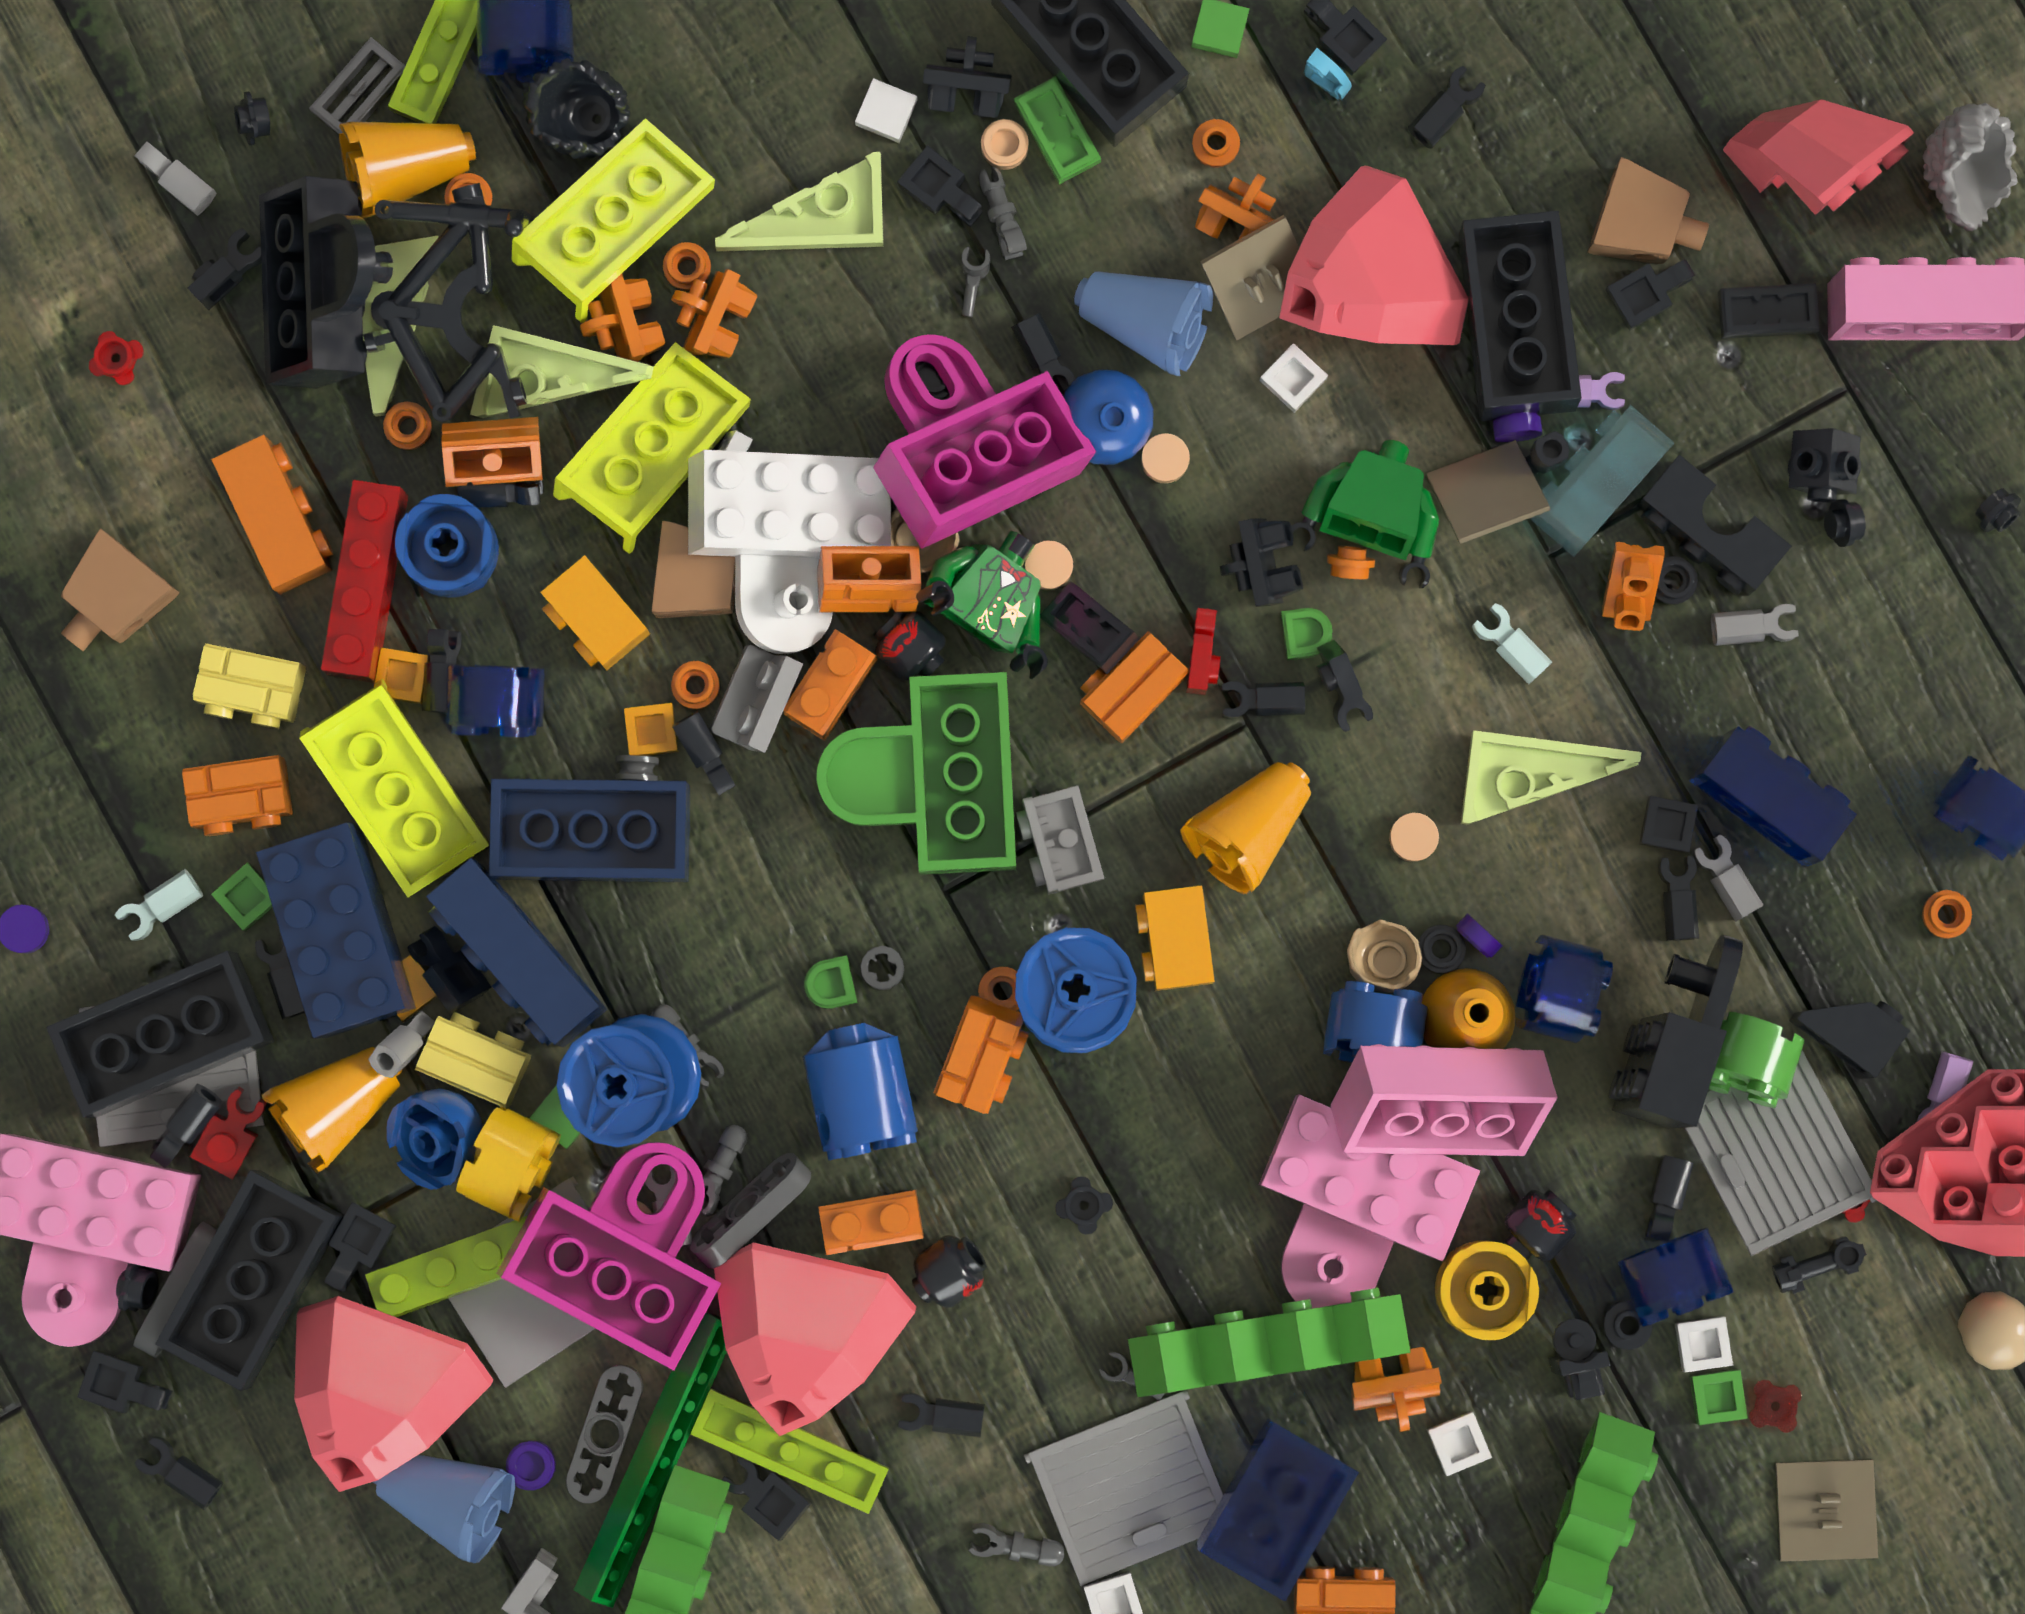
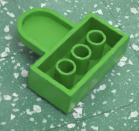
M1007 672L909 677L912 725L852 729L837 736L825 748L817 767V785L825 805L841 820L858 826L916 824L920 875L1016 870Z

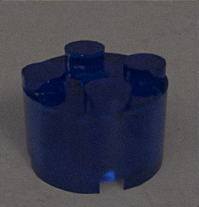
M478 0V72L485 75H499L506 72L516 73L518 81L533 82L534 74L538 71L548 70L554 61L560 63L561 60L569 58L571 62H574L573 12L570 0Z
M447 665L446 724H452V734H489L490 726L500 727V736L529 737L536 735L537 727H543L545 668L531 669L529 677V667L481 665L462 667V665Z
M1967 755L1933 802L1939 808L1934 817L1955 832L1963 833L1965 829L1971 831L1978 836L1973 845L1996 861L1998 859L2003 861L2006 856L2014 859L2025 844V791L1990 767L1987 771L1982 768L1979 771L1973 769L1979 760Z
M1544 934L1540 935L1535 943L1541 944L1543 947L1539 955L1529 953L1521 975L1516 1007L1525 1009L1524 1020L1516 1018L1517 1027L1522 1030L1573 1043H1578L1584 1035L1594 1037L1601 1021V1010L1596 1008L1601 989L1606 990L1609 986L1613 973V962L1604 960L1603 953L1598 948Z
M1708 1228L1669 1240L1665 1244L1646 1249L1618 1262L1621 1275L1642 1327L1670 1317L1667 1311L1669 1308L1672 1314L1676 1313L1678 1316L1704 1306L1701 1298L1703 1295L1706 1301L1710 1302L1734 1292Z

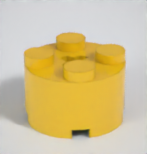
M502 1106L500 1108L496 1107L473 1145L476 1147L475 1160L473 1163L466 1160L457 1183L456 1191L493 1211L520 1222L530 1205L532 1196L529 1193L533 1186L541 1188L549 1174L553 1163L549 1159L559 1143L561 1134L511 1109H506Z
M1480 1240L1466 1243L1449 1253L1437 1273L1435 1296L1443 1317L1456 1330L1481 1340H1499L1518 1331L1534 1314L1538 1303L1539 1286L1535 1272L1521 1253L1503 1243ZM1489 1276L1490 1284L1497 1286L1498 1292L1497 1295H1490L1487 1303L1483 1304L1482 1296L1475 1294L1476 1285L1483 1284L1485 1277Z

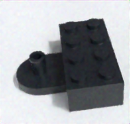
M304 176L259 195L266 385L317 389L364 373V364L367 358V348L363 340L362 320L365 312V301L370 293L373 281L382 284L389 282L392 277L393 267H382L381 263L390 264L393 263V259L388 252H375V244L370 227L361 218L362 204L358 198L357 181Z
M1722 934L1716 941L1706 965L1682 958L1677 954L1672 956L1664 983L1696 993L1689 1018L1668 1012L1641 1018L1640 1023L1630 1026L1623 1047V1052L1630 1055L1623 1071H1616L1609 1090L1608 1098L1615 1100L1612 1111L1667 1129L1697 1127L1727 1031L1720 1028L1738 974L1743 951L1742 940Z

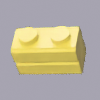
M205 643L194 687L193 700L205 705L204 714L232 719L234 711L252 714V724L279 729L281 721L291 723L295 721L306 667L299 662Z
M453 1012L450 1020L438 1016L415 1070L496 1105L509 1108L532 1056L521 1051L525 1042L501 1031H497L494 1039L479 1033L477 1029L480 1022L457 1012Z

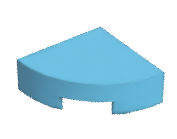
M1316 48L1306 61L1304 75L1337 100H1342L1351 89V82L1335 62Z

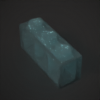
M1631 405L1622 416L1613 410L1595 431L1602 437L1591 451L1582 445L1564 466L1570 472V475L1559 487L1551 481L1542 491L1550 506V511L1531 518L1537 526L1573 557L1674 444L1670 438Z

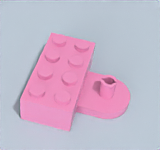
M1296 1095L1259 1182V1185L1303 1203L1281 1260V1274L1287 1292L1294 1301L1311 1299L1312 1309L1352 1302L1350 1292L1374 1289L1394 1242L1433 1259L1443 1261L1480 1170L1442 1154L1343 1153L1332 1109L1302 1095Z
M0 1134V1235L33 1242L22 1290L23 1312L31 1328L46 1341L67 1347L88 1344L105 1335L115 1324L121 1310L118 1308L116 1285L119 1276L130 1263L164 1271L173 1270L186 1245L201 1175L25 1136Z

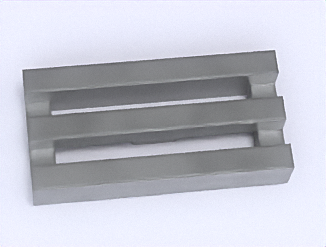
M370 37L309 109L316 117L325 122L329 128L338 134L343 133L339 127L342 119L388 66H391L392 70L346 122H366L397 86L405 65ZM374 54L379 56L380 59L334 112L330 114L326 111Z

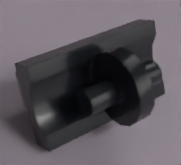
M968 36L966 49L947 47L946 62L964 64L963 68L927 64L926 68H924L923 83L928 84L929 109L954 112L957 88L975 90L973 115L997 118L1004 100V94H1008L1010 91L1012 75L974 70L975 65L993 68L995 53L977 51L978 38Z
M1261 518L1239 521L1242 542L1229 545L1233 563L1219 566L1221 576L1235 574L1239 592L1252 589L1256 607L1284 603L1283 597L1303 590V582L1298 566L1289 565L1276 568L1273 550L1293 546L1294 539L1290 522L1267 521V519Z
M1567 1319L1561 1322L1555 1328L1552 1336L1554 1349L1559 1356L1548 1358L1551 1372L1564 1376L1569 1398L1574 1397V1400H1582L1604 1395L1605 1391L1600 1368L1610 1366L1607 1351L1595 1347L1596 1335L1587 1322L1579 1319Z

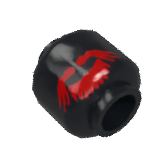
M918 610L916 612H908L907 614L897 612L874 635L879 641L875 647L877 657L902 681L910 680L909 677H915L917 674L920 676H930L945 661L938 654L946 643L944 635Z
M1550 1189L1545 1193L1531 1190L1505 1216V1227L1511 1233L1505 1241L1509 1246L1521 1253L1526 1260L1534 1255L1541 1261H1550L1575 1236L1576 1226L1572 1220L1577 1215Z
M946 1235L916 1256L913 1264L916 1277L912 1279V1284L918 1295L925 1302L930 1303L934 1301L945 1308L954 1307L980 1289L984 1280L983 1271L987 1267L986 1262L979 1249L967 1237L959 1239L953 1235Z

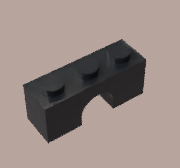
M1678 455L1636 505L1644 512L1641 518L1658 533L1664 534L1667 530L1681 542L1678 548L1693 562L1701 564L1705 561L1718 572L1716 579L1727 590L1736 595L1742 591L1749 596L1756 591L1792 545L1755 515L1736 534L1721 535L1711 530L1704 521L1702 510L1705 499L1716 487V484L1681 455Z

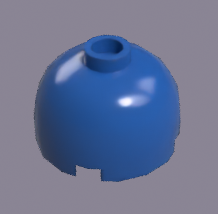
M1094 370L1077 377L1066 389L1063 397L1070 407L1072 419L1096 450L1089 463L1115 465L1132 458L1146 444L1153 428V407L1148 393L1133 377L1117 370Z
M445 1089L425 1090L411 1095L393 1107L387 1120V1141L389 1148L397 1147V1151L402 1158L401 1161L397 1162V1165L402 1173L417 1185L430 1190L439 1189L445 1185H452L459 1180L466 1160L471 1163L474 1162L476 1147L473 1145L483 1128V1123L473 1104L461 1094Z

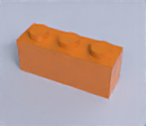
M263 434L211 459L274 591L281 595L332 571L327 557L333 555L332 548L322 529L316 531L312 529L306 515L313 512V508L301 485L293 488L286 472L293 469V466L281 443L273 446L272 442Z

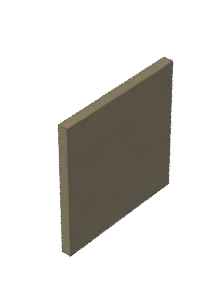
M1284 215L1200 261L1236 340L1241 339L1280 316L1288 271L1299 250V246Z
M1516 440L1426 473L1427 479L1459 544L1550 511V506Z
M1873 1459L1775 1463L1779 1555L1781 1562L1878 1558Z

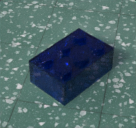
M1737 726L1722 735L1689 782L1803 867L1823 861L1857 815L1847 807L1851 801L1834 787L1826 785L1823 789L1810 780L1808 776L1811 774V771L1795 758L1787 756L1783 760L1769 749L1772 744L1771 741L1756 729L1748 726L1744 731Z
M1267 1418L1195 1546L1199 1552L1281 1600L1286 1601L1359 1472L1340 1459Z

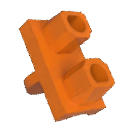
M1257 174L1251 185L1234 177L1228 189L1243 197L1242 201L1210 184L1208 188L1204 189L1198 200L1203 205L1199 211L1195 228L1217 239L1230 218L1245 227L1239 237L1241 239L1275 220L1252 207L1253 204H1256L1270 212L1276 201L1275 198L1261 191L1266 178Z
M726 269L724 273L716 271L704 300H702L708 284L702 280L695 279L689 293L675 290L671 300L682 307L676 323L689 328L695 313H697L683 346L692 355L708 354L724 359L732 356L739 335L719 326L726 310L742 319L747 318L757 299V294L738 282L741 275L729 269Z
M623 274L619 275L599 294L600 301L588 304L592 319L580 325L582 336H597L601 350H608L614 347L617 357L639 362L644 356L660 350L665 345L661 325L657 321L637 325L633 312L634 310L648 308L652 303V295L647 279L624 280Z
M1625 542L1615 543L1602 605V617L1614 618L1615 628L1641 631L1644 628L1645 621H1650L1665 556L1664 546L1655 545L1650 548H1642L1639 545L1630 546Z
M1424 1347L1410 1349L1411 1353L1399 1355L1402 1374L1384 1377L1380 1358L1355 1362L1354 1383H1352L1351 1392L1354 1411L1375 1407L1378 1422L1396 1419L1399 1432L1409 1431L1408 1416L1426 1413L1424 1398L1440 1396V1384L1442 1381L1439 1367L1432 1368Z

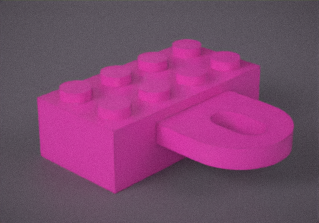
M921 335L906 341L898 348L887 366L885 373L886 394L909 435L889 443L873 466V469L921 549L1080 475L1096 453L1090 440L1075 425L1070 407L1048 371L996 394L970 352L958 342L939 335ZM924 361L935 367L949 391V399L939 400L929 393L915 369V363Z
M646 1142L628 1149L614 1162L588 1211L544 1187L496 1274L649 1358L675 1370L721 1285L715 1279L675 1258L695 1223L704 1202L705 1186L698 1165L685 1151L676 1146L662 1142ZM659 1164H667L675 1172V1183L662 1207L653 1214H645L637 1205L638 1193L651 1170Z

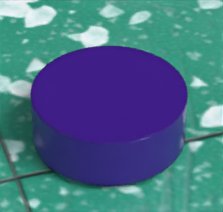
M1512 413L1500 416L1493 421L1494 439L1498 442L1525 441L1537 438L1543 434L1541 417L1536 413Z
M16 905L7 909L0 917V941L7 949L17 953L28 954L40 949L47 941L49 923L46 916L39 909L28 905Z
M1468 913L1456 925V930L1487 958H1492L1503 946Z
M529 1440L518 1444L511 1450L506 1460V1472L515 1477V1486L523 1490L542 1488L550 1482L556 1471V1459L553 1451L540 1441Z

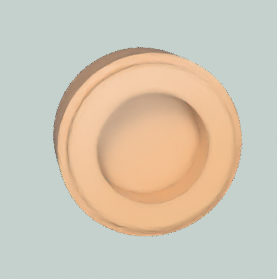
M1007 119L997 120L991 123L983 132L981 151L984 159L991 166L1000 170L1013 169L1019 166L1027 156L1029 148L1028 136L1024 128L1017 122Z
M1166 433L1152 437L1145 444L1141 456L1144 472L1149 478L1159 483H1172L1180 479L1185 474L1190 460L1189 450L1184 441L1173 434Z
M1043 541L1034 545L1025 561V570L1041 581L1040 589L1055 590L1065 585L1070 579L1073 571V559L1069 550L1061 543Z
M1409 813L1400 817L1393 824L1389 834V841L1392 850L1398 857L1405 861L1418 862L1426 859L1435 851L1439 841V833L1435 823L1428 816L1421 813Z

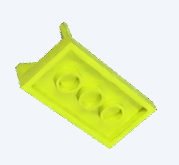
M645 118L525 227L520 236L512 239L511 260L517 266L532 265L576 305L575 317L581 323H584L588 317V304L712 191L715 179Z
M675 342L655 364L651 379L640 381L555 477L553 496L558 500L574 499L623 537V550L630 554L635 548L637 535L688 478V458L703 450H712L749 408L751 399Z
M383 679L376 682L374 688L312 728L306 727L300 731L299 739L408 898L489 846V841L388 693L387 684Z

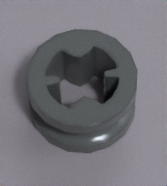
M637 755L616 756V763L620 764L621 769L619 773L615 774V780L658 781V776L654 775L653 768L659 765V758Z
M874 947L862 959V976L866 983L875 989H891L898 985L903 978L904 962L899 953L890 947ZM877 955H888L889 963L896 964L897 966L895 975L888 974L890 980L886 982H879L877 974L869 972L871 960L876 963L878 962L875 958Z

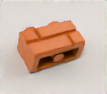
M538 417L442 424V453L446 487L467 486L468 482H472L473 485L543 480Z
M821 546L817 567L819 612H888L889 609H893L895 612H916L918 605L916 594L921 590L919 547Z
M836 629L824 645L825 651L819 653L783 710L785 716L824 741L877 662L875 654Z
M1147 632L1108 674L1099 668L1081 686L1080 689L1086 695L1081 699L1080 704L1122 744L1189 675L1190 671L1150 632Z
M280 755L186 768L182 771L190 827L203 829L204 836L233 833V824L250 821L252 829L281 826L280 817L293 814L285 758Z
M971 995L933 1093L938 1097L954 1103H961L964 1107L983 1114H988L993 1100L1002 1104L1012 1080V1076L1004 1073L1010 1057L1017 1060L1020 1059L1029 1035L1028 1032L1020 1030L1024 1021L1021 1013L1004 1006H998L996 1003L981 997Z
M916 1190L818 1207L826 1255L924 1238Z
M1305 1567V1576L1294 1575V1614H1395V1580L1392 1577H1384L1383 1568L1357 1567L1354 1568V1576H1335V1568Z

